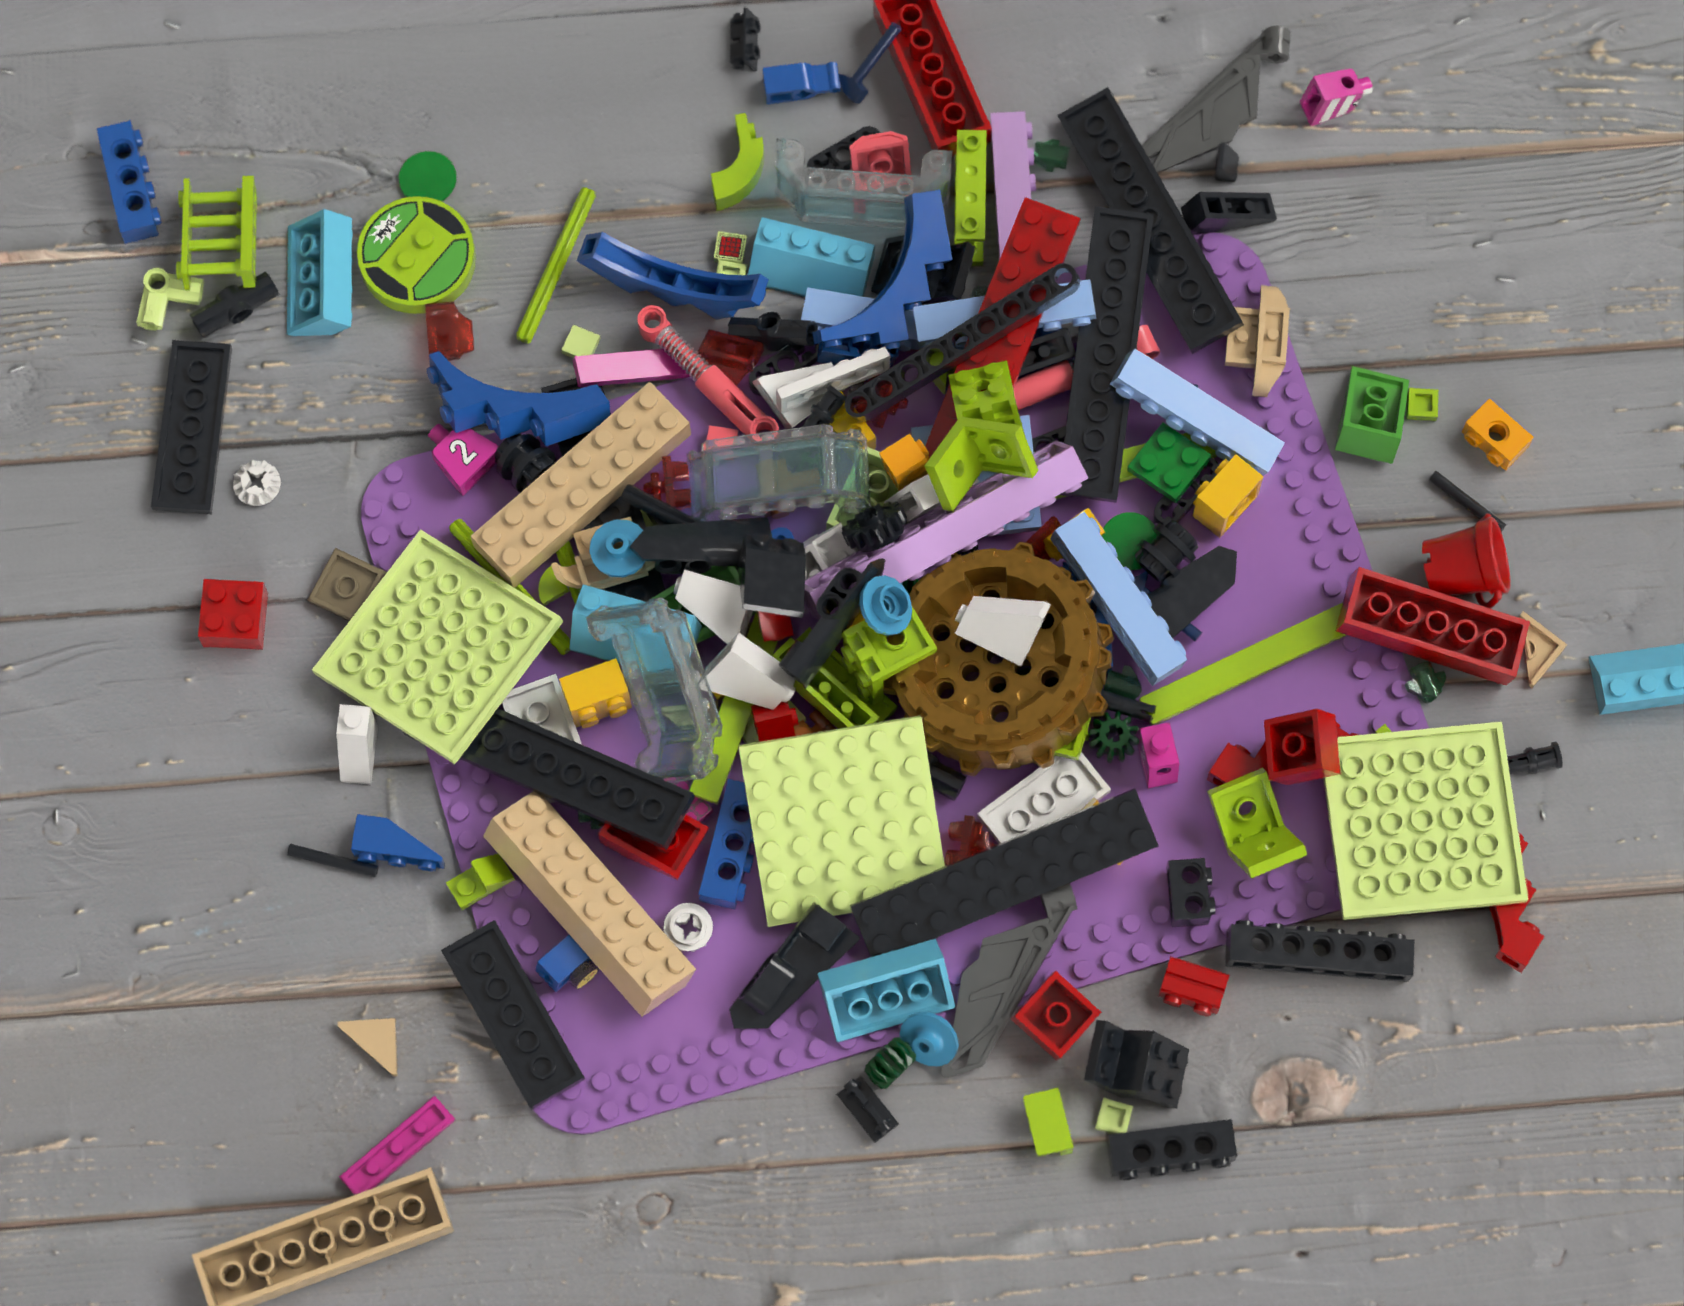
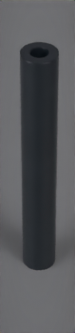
M1435 471L1429 478L1432 483L1480 520L1485 514L1489 513L1497 521L1501 532L1507 526L1438 471Z
M294 844L289 845L287 852L288 856L375 878L379 869L377 865Z

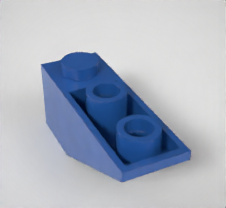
M357 814L351 851L354 857H358V861L376 863V860L388 861V865L394 867H406V864L418 865L420 870L430 872L436 871V868H445L444 860L439 854L388 818Z

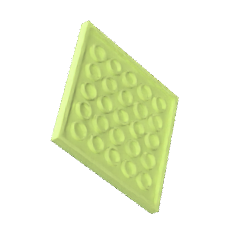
M420 529L313 667L312 671L363 706L371 707L372 712L451 763L456 764L563 623V620L556 613Z
M921 715L738 745L768 927L799 922L813 902L833 916L852 913L851 904L945 866Z
M1502 722L1337 737L1341 774L1323 779L1342 920L1526 903L1528 901Z

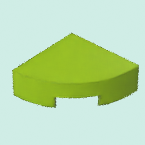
M552 565L546 569L539 581L538 591L541 604L546 606L569 592L568 587L555 577Z

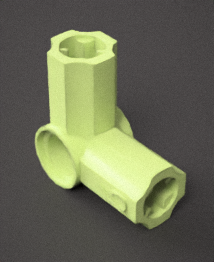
M161 268L148 270L143 278L144 289L136 322L137 326L152 331L162 330L168 300L200 306L204 292V279L191 277V290L185 291L182 279H177L176 274L167 273ZM162 281L165 283L160 289L151 288L154 282Z

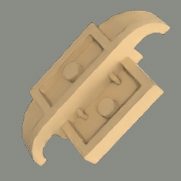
M1260 285V304L1258 309L1234 307L1244 326L1227 335L1225 366L1254 368L1252 396L1267 397L1277 379L1280 378L1286 364L1290 308H1288L1286 298L1278 287Z
M627 517V518H624V519H620V520H629V521L632 522L631 517ZM600 525L573 533L579 556L574 557L576 565L563 567L558 565L557 562L551 565L555 577L562 584L581 589L582 585L604 589L648 576V571L655 567V562L646 561L637 572L623 578L610 577L600 572L593 564L589 552L590 541L596 530L602 526ZM617 542L614 544L613 548L620 549L623 546V543Z

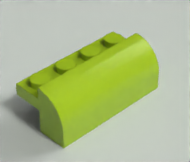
M809 627L796 640L803 643L812 629ZM788 639L772 657L781 662L796 640ZM836 650L832 652L807 688H804L803 684L797 680L794 681L793 687L796 688L795 691L838 729L886 721L896 712L898 707L885 694L884 700L875 705H872L869 698L863 699L856 686V683L859 682L854 673L849 674L846 671L841 660L842 656Z

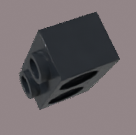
M1205 858L1168 860L1166 873L1172 927L1208 925L1211 915H1215L1214 897H1209L1208 885H1212L1211 867H1206ZM1188 871L1193 872L1197 875L1198 881L1187 883L1183 880L1182 874ZM1189 901L1197 902L1201 907V911L1190 913L1186 910L1185 904Z

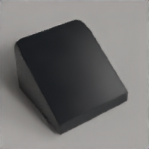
M1221 142L1218 146L1214 178L1219 181L1236 182L1239 156L1225 142Z

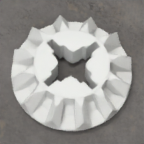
M251 460L245 465H240V469L234 474L233 489L236 496L245 504L251 506L265 505L272 501L280 490L281 480L279 473L274 466L265 460ZM249 475L257 479L262 476L261 482L264 490L256 485L249 487L252 484Z
M680 904L674 907L665 918L664 933L681 952H695L697 949L706 946L712 936V919L709 913L697 904ZM691 916H693V927L697 928L698 931L690 932L689 936L684 939V930L678 925H686L688 920L690 921Z

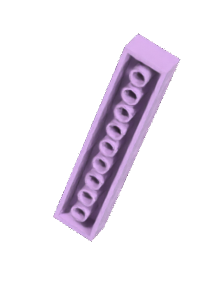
M1054 441L1032 454L1039 470L1034 478L997 473L971 487L953 512L943 510L942 506L939 505L903 525V533L885 547L870 552L856 551L806 579L804 600L812 616L818 620L821 618L817 613L816 603L841 569L851 567L862 573L870 562L883 558L886 561L882 576L894 578L899 583L907 579L913 581L922 577L926 573L925 569L934 564L935 566H940L950 561L951 555L959 550L964 552L972 549L978 544L977 540L986 535L992 537L1004 530L1003 526L1011 521L1019 522L1030 515L1029 511L1038 506L1044 508L1056 501L1055 497L1063 492L1071 493L1082 486L1081 482L1088 479V476L1073 446ZM856 582L852 583L849 586L848 590L853 588ZM838 607L834 608L831 611L830 615L835 613Z

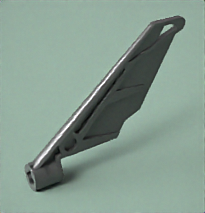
M1270 26L1262 30L1261 35L1142 145L1149 158L1159 154L1153 165L1157 173L1218 148L1221 142L1226 144L1232 142L1241 125L1257 119L1260 60L1270 63H1284L1288 61L1291 32L1288 28Z
M1070 883L1040 895L1047 918L983 938L978 960L962 972L953 1025L959 1046L955 1057L948 1064L942 1065L941 1074L945 1078L959 1075L984 1065L1072 911L1078 909ZM970 1049L967 1066L954 1070L950 1065Z

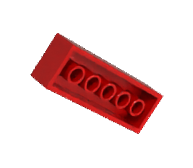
M873 0V15L882 36L892 22L902 28L888 47V50L937 162L956 155L957 130H986V144L990 143L992 127L936 0Z
M1358 567L1350 575L1335 631L1507 685L1517 676L1530 621Z

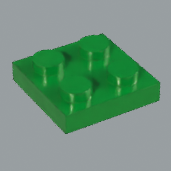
M1162 422L1128 465L1127 471L1174 503H1177L1210 461L1211 454Z

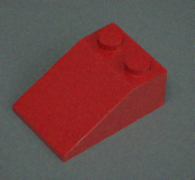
M686 814L667 850L604 823L598 836L601 844L622 856L678 880L709 830V827Z

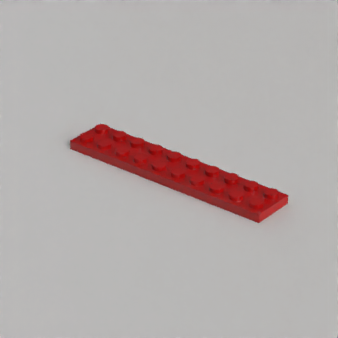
M1024 197L978 313L1055 265L1064 263L1081 218ZM1037 289L1032 295V300L1035 302L1042 301L1046 296V290ZM1011 305L1007 310V317L1014 318L1018 316L1021 309L1020 305ZM1043 313L959 364L954 374L962 370H971L990 363L1007 360L1014 389ZM992 320L984 322L981 332L983 334L991 333L994 330L995 322ZM968 337V340H967V342H966V345H965L964 349H965V348L968 346V344H969V337ZM951 385L948 387L925 445L929 452V458L957 422Z

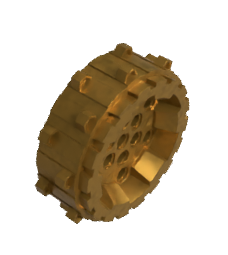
M1019 541L1010 550L989 548L975 550L962 556L955 552L951 555L950 561L940 565L931 573L924 575L912 587V591L909 594L912 607L935 643L937 652L885 679L884 693L897 695L900 700L899 703L906 713L904 718L921 715L926 749L930 752L937 750L942 755L959 761L961 771L965 775L975 777L984 768L1006 770L1020 768L1029 763H1035L1042 769H1045L1054 764L1055 751L1072 742L1082 731V727L1089 718L1103 716L1108 704L1101 696L1103 685H1105L1107 669L1111 668L1112 654L1109 650L1105 649L1114 641L1111 626L1109 624L1097 623L1094 612L1089 605L1095 591L1087 579L1074 581L1072 573L1065 568H1059L1046 559L1043 560L1034 556L1031 544ZM973 596L1042 601L1051 604L1044 621L1053 620L1054 624L1049 629H1039L1021 666L1005 658L998 664L990 663L991 658L997 654L979 645L972 652H964V647L973 642L955 634L959 625L955 618L962 604L968 606ZM950 632V636L945 641L936 640L940 633ZM900 633L889 635L888 643L891 645H900L904 641V637ZM1023 666L1032 667L1027 675L1021 676L1017 674L1018 670ZM969 673H979V676L976 680H965L966 676ZM1051 677L1059 679L1055 686H1045L1047 679ZM999 683L1006 684L1004 691L1000 693L992 692L995 685ZM944 690H954V693L950 698H940ZM1001 712L1009 713L1005 721H994L997 714Z

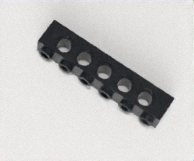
M1239 920L1235 924H1231L1226 932L1225 966L1408 982L1414 974L1415 940L1406 939V936L1403 934H1388L1387 937H1377L1371 931H1359L1355 935L1345 934V930L1330 928L1326 932L1315 931V928L1312 926H1297L1296 929H1286L1280 923H1268L1266 927L1254 926L1252 921ZM1252 939H1261L1266 945V950H1256L1252 945ZM1282 942H1292L1296 947V953H1287L1283 949ZM1313 945H1323L1327 955L1322 957L1315 954ZM1346 946L1352 947L1357 953V958L1349 959L1346 957L1343 948ZM1375 949H1381L1386 953V962H1381L1375 958Z

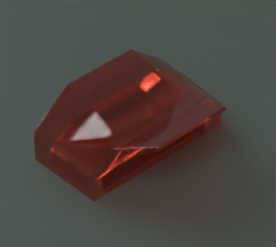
M455 302L425 304L429 354L440 351L448 361L459 360L463 354L474 350L472 320L466 318L458 311Z
M709 329L698 349V355L700 354L701 358L705 359L704 362H708V366L716 365L737 386L746 374L754 370L764 352V345L760 342Z

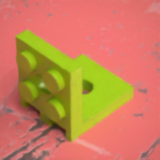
M1007 360L990 363L971 370H962L949 375L957 420L962 416L1020 425L1024 432Z
M962 416L959 417L925 464L926 471L943 510L952 512L983 470L1027 478H1034L1039 471L1020 425Z
M913 607L911 620L907 628L900 632L904 637V641L900 645L888 643L887 636L877 633L865 620L843 631V647L841 651L844 657L841 658L842 663L849 674H855L859 681L856 683L859 693L863 699L869 698L872 705L884 700L883 689L885 679L937 652L935 643Z
M1258 769L1207 791L1227 853L1250 878L1308 855L1305 845L1284 825L1265 769ZM1246 801H1251V811L1248 814L1240 815V805Z

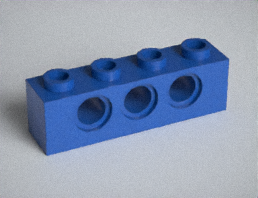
M131 120L96 128L119 230L124 243L159 236L157 225L162 224L158 207L153 208L151 199L156 198L152 181L147 182L145 173L150 172L146 155H140L139 147L144 146L140 130H134ZM124 152L131 153L127 158H118ZM129 178L137 179L133 184H124ZM135 204L143 205L137 211L130 210Z
M728 779L699 891L700 902L734 910L736 909L737 901L743 902L747 884L742 883L744 873L751 872L754 855L750 854L752 843H754L750 818L744 822H739L734 818L735 813L744 810L749 813L744 782ZM732 839H738L743 843V846L737 851H732L726 847L727 843ZM724 868H731L736 872L735 876L729 880L722 879L719 873Z

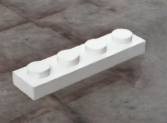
M885 346L877 350L870 349L852 360H842L834 367L824 371H814L808 377L799 381H789L776 389V404L780 412L784 413L822 398L827 392L826 387L828 384L839 391L882 374L890 369V355Z

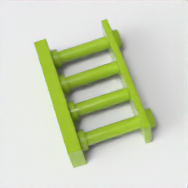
M957 130L954 244L969 242L976 248L972 266H983L986 211V130Z
M254 175L242 176V188H237V191L192 193L190 179L184 178L183 190L178 191L179 208H183L181 261L176 262L177 279H182L185 291L191 290L192 275L236 274V276L242 277L244 288L256 287L257 190ZM238 203V205H241V211H237L236 214L193 216V204ZM237 226V229H241V235H236V238L192 240V228ZM237 250V253L241 252L240 259H235V262L191 264L192 252Z

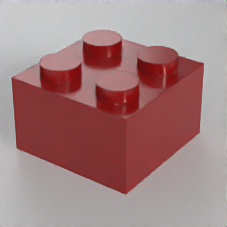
M203 580L198 638L203 647L263 650L268 591L264 582Z
M1312 709L1264 720L1269 780L1284 785H1291L1341 774L1335 714L1320 709Z
M1055 970L1010 1019L1050 1056L1058 1060L1062 1058L1102 1012Z

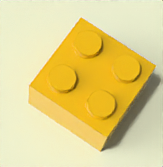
M1236 454L1230 461L1225 459L1220 463L1214 472L1217 475L1211 482L1206 480L1202 483L1195 493L1197 497L1193 502L1195 505L1193 517L1219 538L1223 536L1258 497L1264 477Z
M617 658L559 678L563 695L576 728L580 726L582 728L592 727L599 723V719L608 716L617 718L628 712L627 709L632 708L629 691Z

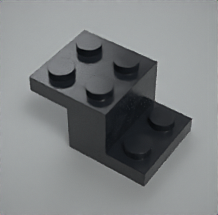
M904 235L885 240L871 292L878 295L889 281L898 263ZM969 242L950 245L953 260L944 263V269L926 270L931 300L923 302L922 305L961 299L966 288L965 283L969 269L973 264V255L976 248Z
M1096 1020L1084 1080L1120 1098L1150 1099L1166 1108L1177 1109L1182 1093L1185 1068L1188 1064L1189 1049L1155 1031L1124 1030L1106 1020Z

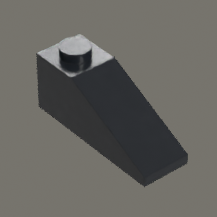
M1198 192L1181 206L1183 219L1192 234L1218 233L1277 220L1270 193Z
M1064 328L1033 339L1019 376L1074 357L1076 352L1068 329Z

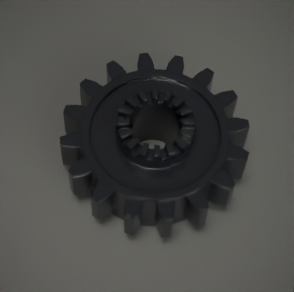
M888 501L882 506L878 503L855 514L856 518L848 520L846 522L847 525L842 527L843 532L841 533L847 546H850L851 549L856 547L860 552L874 551L892 543L903 533V525L907 524V516L902 505H899L897 501L892 504Z

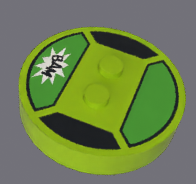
M407 197L388 203L370 217L359 237L357 259L366 287L379 302L399 312L424 314L446 307L465 291L474 274L476 251L471 231L466 221L455 209L433 198Z

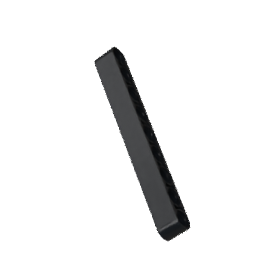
M1060 263L851 392L845 400L846 412L860 422L871 420L1075 293L1080 286L1078 273L1069 264ZM1071 273L1072 280L1068 285H1058V278L1061 274ZM1037 289H1045L1046 296L1042 301L1035 302L1032 300V295ZM1011 305H1020L1021 309L1018 316L1014 318L1007 317V310ZM988 320L994 321V330L991 333L983 334L981 332L982 324ZM960 337H969V344L965 349H956V341ZM936 352H942L944 355L942 363L932 366L930 364L931 356ZM911 368H917V378L914 381L907 382L905 380L906 371ZM885 384H892L891 394L885 398L880 397V388ZM861 399L866 400L867 407L865 411L855 413V403Z

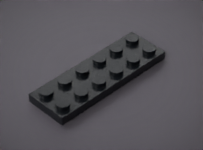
M172 340L151 501L152 510L212 514L232 356L231 344Z
M495 920L441 950L530 1110L535 1109L585 1080L584 1075Z

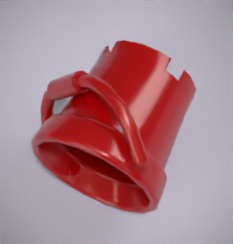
M1489 513L1477 521L1475 526L1422 542V554L1430 553L1427 563L1423 564L1431 590L1449 596L1475 594L1478 604L1490 609L1501 600L1502 595L1508 594L1510 591V568L1504 539L1497 521ZM1489 592L1494 596L1486 602L1482 593Z

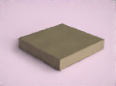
M335 548L307 600L326 611L350 621L387 572Z

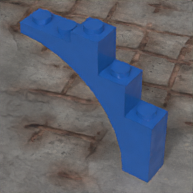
M940 190L915 193L904 198L906 218L904 242L897 266L886 286L871 304L854 317L839 325L813 332L814 344L824 343L825 348L842 345L841 340L852 338L853 343L870 341L871 335L873 347L882 345L887 350L901 348L900 342L909 340L904 308L905 311L913 310V307L922 306L923 302L931 300L926 270L944 269V263L953 260Z
M604 232L586 235L576 260L628 293L647 290L673 307L691 304L716 320L734 317L738 309L760 306V303L765 298V289L769 281L768 278L761 274L728 275L678 265L641 252Z
M440 351L429 354L430 367L427 368V375L431 384H436L439 388L443 406L440 407L441 417L445 424L449 423L455 433L486 423L490 430L494 429L500 440L531 430L535 437H540L545 446H549L592 431L610 416V402L597 384L577 390L555 393H526L505 390L484 384L464 374L453 366Z

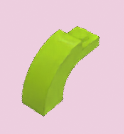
M746 113L735 114V127L740 148L737 159L727 169L711 173V185L716 211L732 207L746 198L757 185L763 171V137L756 138L754 123H748Z

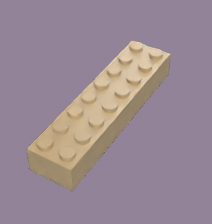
M649 381L471 535L473 547L509 585L515 588L574 537L573 533L581 531L617 500L628 484L634 485L691 435L690 422Z
M533 791L491 819L483 837L641 1017L686 987L696 968L544 796Z
M430 1167L192 1254V1258L208 1306H254L455 1231L436 1176Z

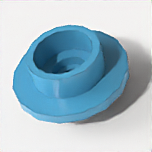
M613 520L602 525L596 530L590 541L589 552L593 564L600 572L610 577L623 578L637 572L646 561H642L630 549V545L643 530L639 525L629 520ZM622 542L623 546L620 549H614V544Z
M885 575L874 577L865 583L860 592L859 604L862 616L867 624L877 633L886 636L899 634L906 629L912 616V604L904 586L896 579Z
M917 1012L910 1015L901 1025L900 1038L912 1047L916 1054L915 1060L927 1066H942L948 1064L957 1054L959 1046L957 1034L951 1024L944 1018L930 1012Z

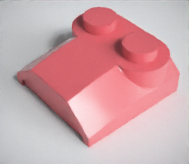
M888 131L861 136L849 146L855 194L913 184L907 136Z

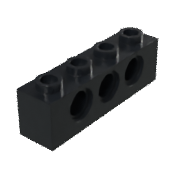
M1232 1119L1109 1134L1106 1140L1112 1177L1119 1176L1120 1180L1138 1178V1173L1150 1172L1151 1176H1163L1169 1174L1170 1169L1181 1168V1172L1184 1173L1200 1170L1201 1165L1212 1164L1214 1169L1231 1166V1162L1237 1158ZM1199 1140L1207 1141L1211 1146V1152L1208 1154L1199 1153L1195 1149V1142ZM1168 1144L1176 1145L1180 1149V1156L1177 1158L1168 1157L1164 1152V1147ZM1137 1148H1144L1148 1151L1150 1159L1145 1162H1139L1134 1158L1133 1151Z

